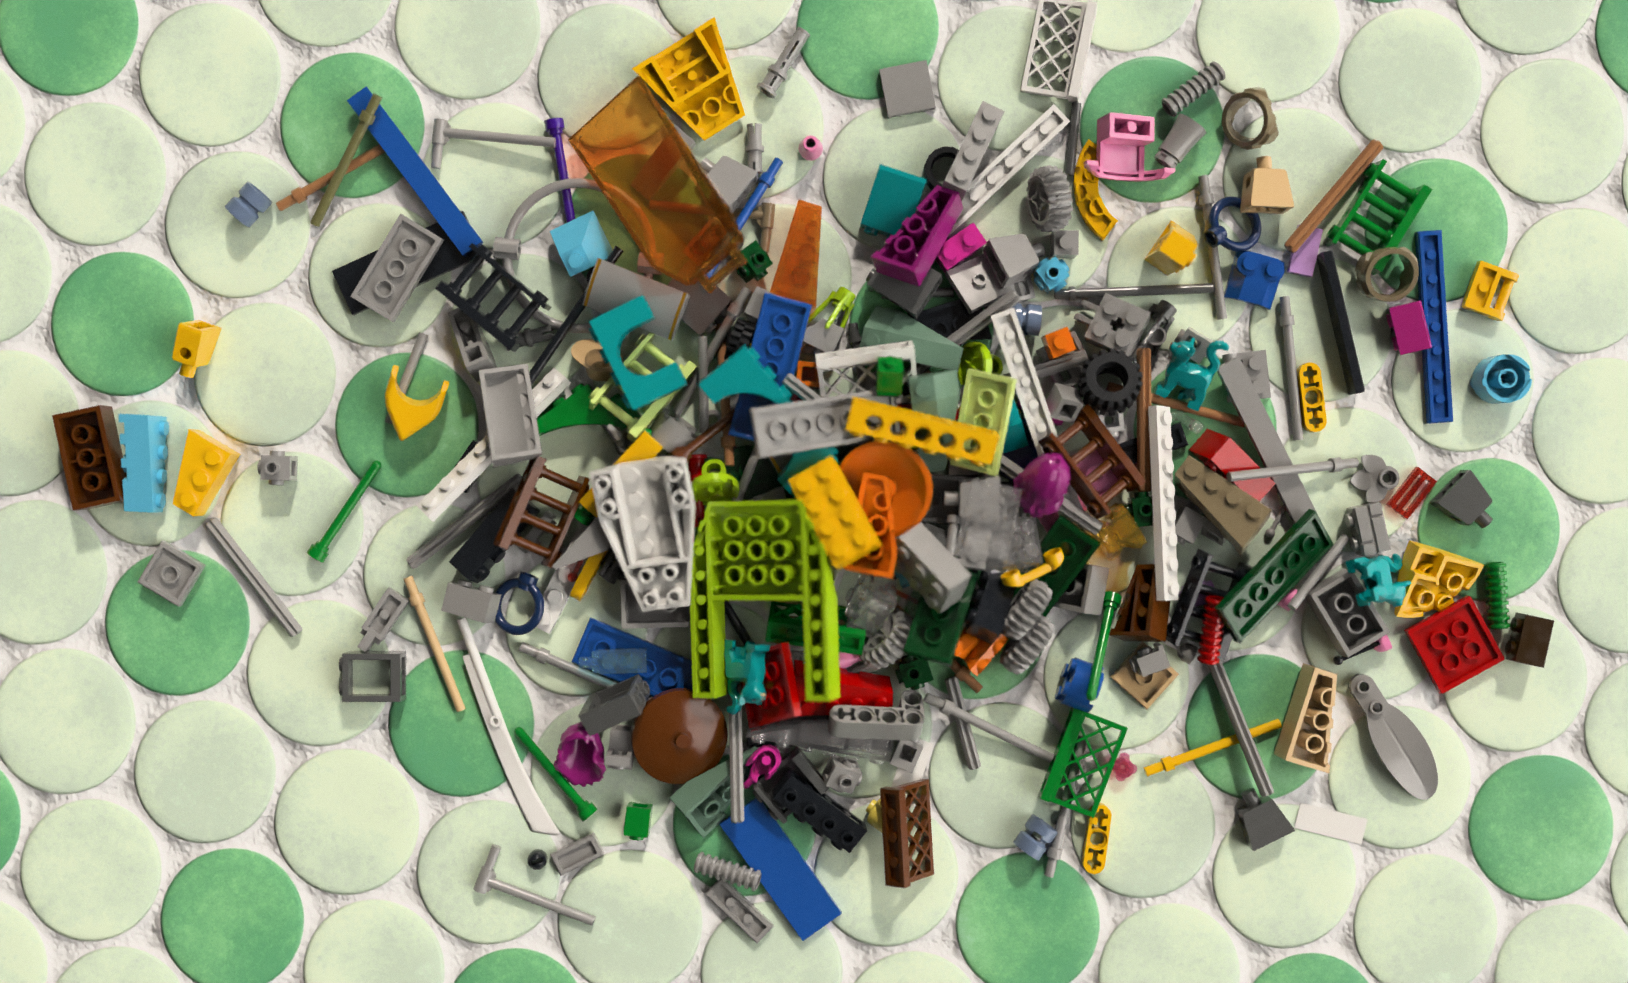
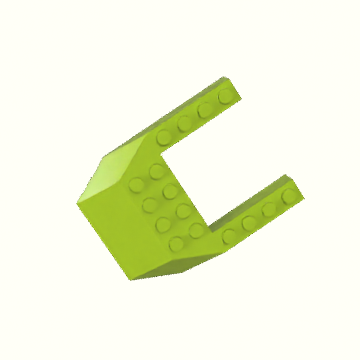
M802 500L721 501L708 503L705 517L699 524L697 529L699 532L693 543L690 604L693 698H718L727 695L724 656L726 640L724 600H803L806 701L829 702L840 698L837 595L828 554L814 530L815 527L812 520L807 517V510Z

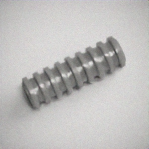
M1212 61L1210 67H1204V71L1200 70L1198 76H1192V80L1188 79L1185 82L1186 85H1180V89L1176 88L1173 93L1167 95V98H1163L1161 100L1163 109L1168 115L1175 117L1177 112L1183 111V107L1187 108L1189 103L1195 102V98L1199 99L1201 94L1207 93V89L1211 90L1213 85L1219 84V80L1223 81L1225 79V71L1220 64Z
M704 852L698 854L694 864L695 873L701 872L704 876L709 874L710 878L715 876L716 880L721 878L723 882L730 881L732 885L737 883L739 887L744 885L745 889L750 887L752 891L757 890L762 876L761 870L754 871L752 867L747 869L746 865L741 867L739 863L734 865L732 861L726 862L723 858L719 860L717 856L712 858L711 854L706 856Z

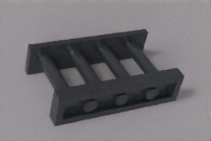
M471 243L469 247L477 254L454 282L448 284L441 281L435 289L506 348L516 352L521 346L516 341L518 338L517 334L540 306L548 311L552 308L546 303L549 299L538 290L534 293L490 257L493 252L483 244L478 247ZM486 260L495 270L472 298L466 299L460 294L463 291L461 288L481 263ZM504 275L514 285L493 311L485 315L479 310L481 307L480 303ZM523 291L533 300L509 329L503 330L497 325L500 322L498 319L518 294Z
M1198 549L1196 555L1191 560L1189 574L1171 622L1167 626L1166 640L1178 647L1182 638L1197 643L1202 641L1200 638L1201 633L1186 629L1190 616L1205 619L1203 612L1206 610L1194 607L1199 593L1224 598L1253 568L1251 565L1239 561L1237 568L1234 569L1212 562L1213 555ZM1207 571L1231 577L1232 581L1228 591L1204 585L1203 581ZM1224 625V627H1221L1223 629V634L1220 635L1222 641L1219 642L1222 646L1221 649H1218L1220 656L1217 657L1225 660L1233 639Z

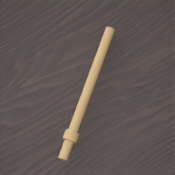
M413 576L407 577L403 580L410 595L408 599L411 606L415 607L456 712H460L466 708L423 602H425L423 594L419 593Z

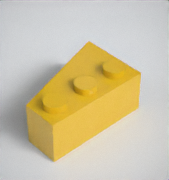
M1171 220L1144 260L1167 276L1173 272L1178 273L1180 269L1183 270L1186 266L1188 267L1196 257V254L1193 253L1198 247L1195 236Z
M189 429L172 504L192 516H204L240 454L201 430Z

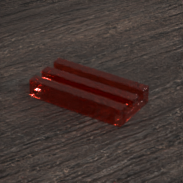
M1415 467L1386 505L1394 509L1393 511L1399 513L1402 518L1408 519L1437 481L1421 468ZM1420 475V477L1418 478V480L1414 483V485L1410 488V490L1407 492V494L1403 497V499H1402V500L1399 502V504L1397 505L1396 503L1398 502V500H1399V499L1402 497V495L1406 492V490H1407V489L1409 488V486L1413 483V481L1417 478V476ZM1425 480H1427V484L1423 487V489L1415 497L1412 503L1404 511L1403 507L1415 494V492L1418 490L1421 484Z

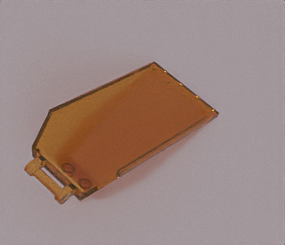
M640 76L632 80L568 139L653 269L686 286L694 285L699 281L703 288L711 294L716 289V285L737 267H742L748 262L738 249L744 242V238L728 204ZM730 254L733 259L712 277L708 278L706 274Z

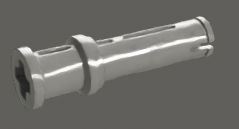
M797 27L776 63L768 67V73L762 83L757 84V88L770 98L776 97L777 94L775 92L782 81L787 79L788 69L810 37V34L803 28ZM795 43H796V46H795V48L793 49L792 53L790 54V56L788 57V59H786V57L788 56V54L790 53L791 49L793 48V46H794Z

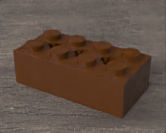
M98 405L52 415L73 511L88 510L124 502L122 480L127 477V473L121 468L123 454L112 406Z

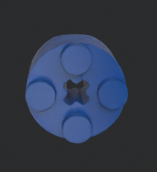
M1075 657L1071 658L1069 664L1066 663L1061 673V677L1064 680L1062 686L1059 685L1055 693V699L1059 700V703L1086 713L1091 711L1094 705L1089 704L1090 701L1087 700L1086 694L1093 663ZM1101 671V676H1100V681H1099V685H1098V690H1097L1096 699H1097V697H1098V695H1099V692H1100V690H1101V686H1102V683H1103V679H1104V673H1102V671Z

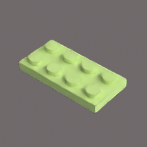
M975 369L967 370L958 422L996 430L999 439L991 465L986 463L984 466L974 465L970 463L969 459L960 458V460L951 459L950 465L993 476L999 474L1017 379ZM972 439L966 440L963 447L971 449L975 446L976 441Z

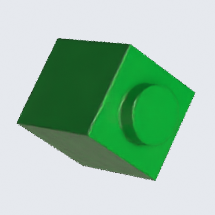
M893 356L877 358V396L902 395L904 373L902 358Z
M628 803L624 826L625 836H629V839L637 841L648 838L651 828L653 804Z

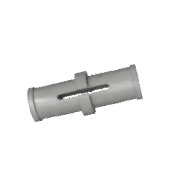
M750 123L747 124L748 145L745 146V152L748 153V167L754 169L755 165V171L758 174H762V152H764V146H762V124L755 123L754 133V126Z

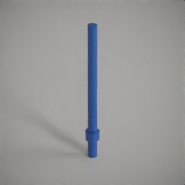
M775 157L768 170L763 172L758 179V186L701 274L700 278L708 282L766 189L771 188L775 181L774 177L783 164V161Z

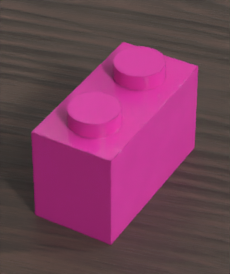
M973 222L944 242L935 260L943 272L946 273V271L952 269L984 247L987 241Z
M1421 301L1389 308L1390 313L1386 314L1389 328L1394 327L1396 336L1392 337L1395 351H1400V355L1432 348Z

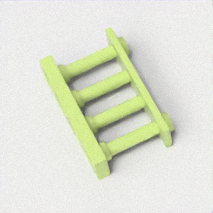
M649 332L647 336L645 334L640 336L635 343L636 349L623 364L627 369L631 368L638 375L651 374L648 369L636 361L644 350L664 366H668L675 361L651 343L655 334ZM690 360L685 366L679 365L686 381H688L697 366ZM610 377L601 389L597 387L589 396L591 400L589 408L593 411L598 404H601L628 426L627 439L633 443L642 431L653 423L680 389L643 407L642 411L645 413L638 419L637 417H631L606 397L613 386H616L612 377ZM621 385L616 386L618 389H620V390L624 393V391H623Z

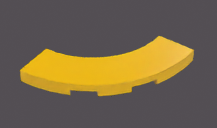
M1088 139L1075 165L1073 177L1074 197L1083 221L1093 234L1103 241L1118 220L1109 213L1099 195V178L1084 168V162L1086 160L1096 161L1097 145Z

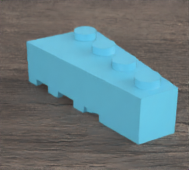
M118 414L119 422L124 423V433L120 434V444H124L126 453L121 458V468L127 473V477L122 480L124 511L163 512L166 504L164 484L167 481V471L165 470V460L168 457L166 436L169 433L167 417Z

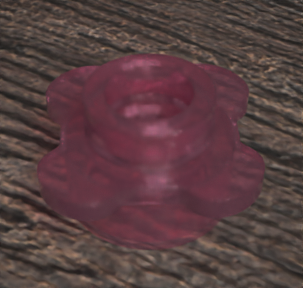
M1127 753L1120 754L1112 769L1118 781H1124L1125 778L1137 771V766L1132 764Z

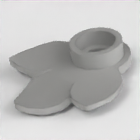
M1364 455L1361 457L1363 469L1353 474L1350 483L1355 488L1366 491L1367 502H1379L1385 498L1388 490L1398 485L1399 473L1395 468L1386 466L1381 457ZM1384 474L1389 475L1388 482L1383 481Z

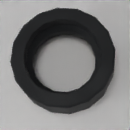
M944 146L935 149L928 156L924 165L923 176L924 179H927L926 184L931 190L937 185H943L937 182L933 176L934 163L942 157L955 159L959 151L958 149Z

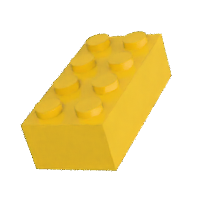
M832 456L827 457L788 480L798 500L803 501L807 510V517L812 520L815 527L814 530L835 568L840 570L883 546L839 464Z

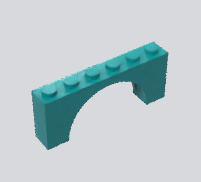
M745 344L701 379L698 384L714 404L724 397L737 393L762 395L771 399L776 404L792 402L790 399L792 394L784 384L782 386L778 385L774 380L777 376L768 365L764 368L758 361L761 358L758 352L752 346L748 348ZM835 446L792 453L787 465L778 473L777 479L789 494L795 497L796 495L788 480L829 456H832L838 462L839 459L836 454L839 451Z

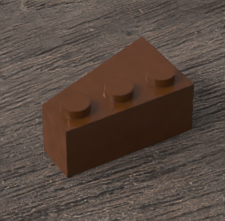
M1137 564L1126 591L1128 593L1123 608H1119L1117 614L1120 616L1115 628H1111L1109 635L1123 641L1166 642L1170 601H1156L1155 564Z

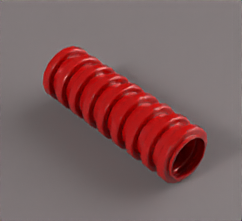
M1208 596L1205 598V602H1207L1204 605L1206 611L1203 612L1205 619L1202 620L1204 626L1201 627L1203 633L1200 634L1202 641L1199 642L1201 648L1198 649L1200 655L1197 656V660L1203 664L1216 665L1219 663V658L1217 657L1220 656L1218 649H1221L1222 646L1219 642L1222 641L1220 635L1223 634L1221 627H1224V623L1215 607L1223 597Z

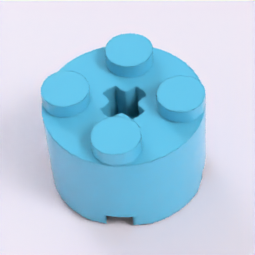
M1503 354L1485 358L1476 366L1470 385L1479 398L1491 404L1510 403L1520 400L1530 390L1532 379H1530L1529 371L1531 370L1527 362L1517 355Z

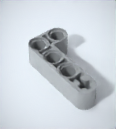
M905 690L901 694L899 707L836 705L830 710L827 731L831 736L837 738L917 740L921 735L924 723L922 695L916 690Z

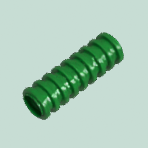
M1488 562L1484 564V568H1486L1484 575L1487 576V579H1484L1485 583H1487L1485 590L1488 591V594H1485L1486 598H1488L1486 605L1489 606V609H1486V611L1489 613L1487 620L1490 621L1487 626L1490 629H1508L1510 627V623H1508L1510 616L1507 615V612H1509V608H1507L1509 601L1506 600V597H1508V593H1506L1508 586H1505L1507 571H1504V567H1506L1504 562Z

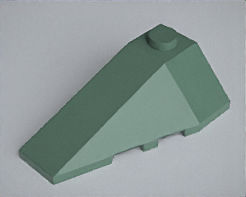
M881 306L875 307L864 326L859 348L912 340L917 364L946 370L957 369V372L959 371L963 352L961 346L900 310Z
M957 369L908 376L913 411L955 421L960 397ZM918 428L915 431L916 437H925L928 430ZM942 434L939 437V442L948 443L952 436L950 434ZM917 447L918 455L926 463L929 472L946 469V454L936 452L935 455L923 452L922 448Z
M755 746L743 752V783L748 779L753 765L746 766V762L757 749ZM730 759L687 781L669 797L703 838L722 822L726 816L724 811L731 803Z

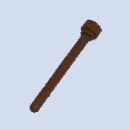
M735 408L688 445L677 446L669 452L670 456L686 458V462L689 463L693 452L732 423Z

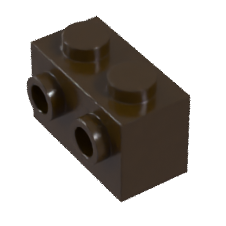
M1516 612L1515 617L1512 618L1510 623L1511 635L1510 640L1505 646V659L1544 668L1554 620Z

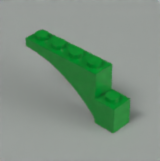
M583 383L571 390L572 395L570 397L558 399L551 405L553 409L546 414L543 411L536 418L539 436L561 428L578 425L611 424L619 427L621 431H626L628 426L601 404H598L592 411L589 408L591 401L589 396L594 389L590 384L584 386ZM619 393L610 398L611 401L631 417H637L638 419L642 417L638 410L634 411L632 407H626Z

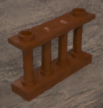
M1089 404L1082 407L1075 423L1058 437L1051 433L1038 441L1045 454L1059 453V455H1062L1070 471L1071 479L1069 484L1086 505L1087 511L1096 519L1112 512L1106 504L1123 489L1131 492L1147 482ZM1081 430L1089 440V443L1070 457L1062 445ZM1096 450L1104 462L1085 477L1077 465ZM1111 469L1118 482L1100 496L1092 484Z
M538 456L529 460L493 544L507 550L509 545L512 546L514 544L544 557L541 564L552 568L553 564L560 558L561 551L559 550L579 506V500L589 490L588 482L590 478L578 476L577 481H574L547 469L545 465L547 459ZM538 478H546L572 490L567 504L537 491L535 485ZM535 500L563 512L558 525L556 526L528 514L527 510H525L528 502ZM525 522L552 534L553 537L548 548L517 536L516 529L519 523Z

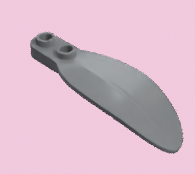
M1363 674L1353 676L1349 681V690L1366 715L1369 736L1381 761L1394 779L1409 794L1418 799H1429L1436 792L1438 773L1433 754L1425 738L1403 712L1386 701L1371 677ZM1362 682H1365L1367 685L1365 691H1361L1359 688ZM1375 703L1380 705V709L1377 712L1373 710Z

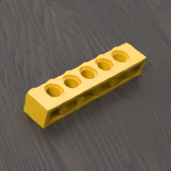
M852 396L845 423V428L849 431V434L856 437H864L865 434L873 436L875 441L888 443V440L898 442V446L912 449V446L922 448V451L928 454L935 455L936 452H940L953 460H960V458L969 459L970 463L978 466H984L985 463L992 464L999 439L996 430ZM876 416L880 421L876 426H869L866 423L867 418ZM894 422H901L904 425L903 429L899 432L892 431L890 426ZM918 428L928 430L927 435L922 438L916 437L914 433ZM942 434H950L952 436L948 443L939 442V437ZM972 439L976 441L975 446L971 449L963 447L966 440Z

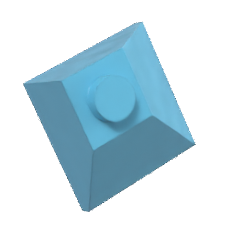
M594 210L550 231L570 277L594 266L597 258L607 259L613 250Z

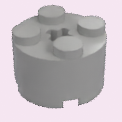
M664 408L649 429L652 431L651 436L667 451L666 455L670 456L669 452L677 446H686L699 435H695L697 429L677 414L671 417L668 415L670 410Z

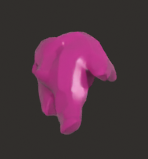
M765 744L756 749L749 757L746 766L753 765L748 779L743 783L744 789L749 788L753 783H757L760 775L764 774L765 780H768L776 772L782 758L775 746Z

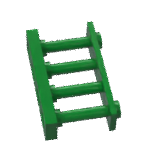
M1382 159L1375 164L1371 163L1364 173L1366 179L1337 225L1334 224L1328 231L1326 237L1329 239L1325 246L1331 247L1339 241L1361 256L1368 252H1374L1343 233L1350 221L1380 238L1382 244L1378 249L1397 247L1433 189L1425 184L1416 189H1410L1382 171L1387 163L1386 160ZM1375 180L1404 196L1405 201H1407L1404 208L1398 210L1370 193L1369 190ZM1363 200L1393 218L1392 221L1395 223L1390 230H1384L1356 212ZM1392 254L1378 260L1371 274L1381 273Z

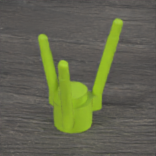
M840 286L837 292L832 291L829 297L809 315L808 323L832 302V306L835 309L825 324V328L828 329L840 311H845L839 326L844 329L849 314L855 306L852 303L856 298L855 294Z

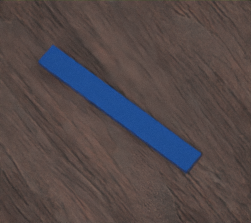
M366 86L349 98L347 102L356 114L360 116L362 109H366L373 94ZM379 104L374 114L376 118L373 124L368 126V130L460 253L465 257L473 251L469 247L471 243L480 246L484 242Z
M1442 230L1415 232L1416 258L1419 269L1418 296L1419 301L1422 302L1432 348L1422 350L1426 424L1453 422Z

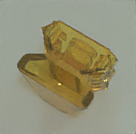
M1115 503L1110 506L1109 509L1112 512L1105 516V521L1097 519L1103 524L1100 531L1096 535L1091 533V536L1101 543L1098 549L1107 561L1116 559L1125 546L1142 549V546L1147 543L1145 536L1121 503Z

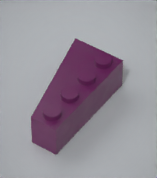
M939 185L916 207L917 211L910 218L907 217L903 221L899 231L894 236L890 235L885 241L886 245L879 252L876 251L871 256L878 273L920 287L963 210L959 192Z

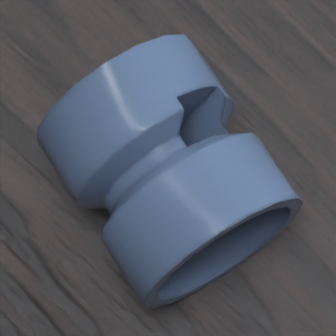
M247 181L238 191L239 198L233 197L225 205V208L237 220L250 228L259 218L257 213H264L273 202L256 186Z
M1021 303L1013 306L1024 335L1039 336L1042 306L1027 304L1026 307H1022Z
M1032 814L1025 824L1026 830L1020 831L1013 843L1032 858L1040 860L1047 850L1045 847L1046 843L1051 844L1058 832L1041 818ZM1034 831L1042 836L1040 840L1032 835Z

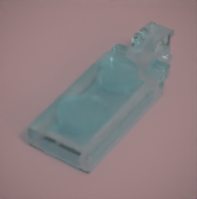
M646 648L598 649L597 651H592V657H580L579 668H592V673L598 674L647 673Z

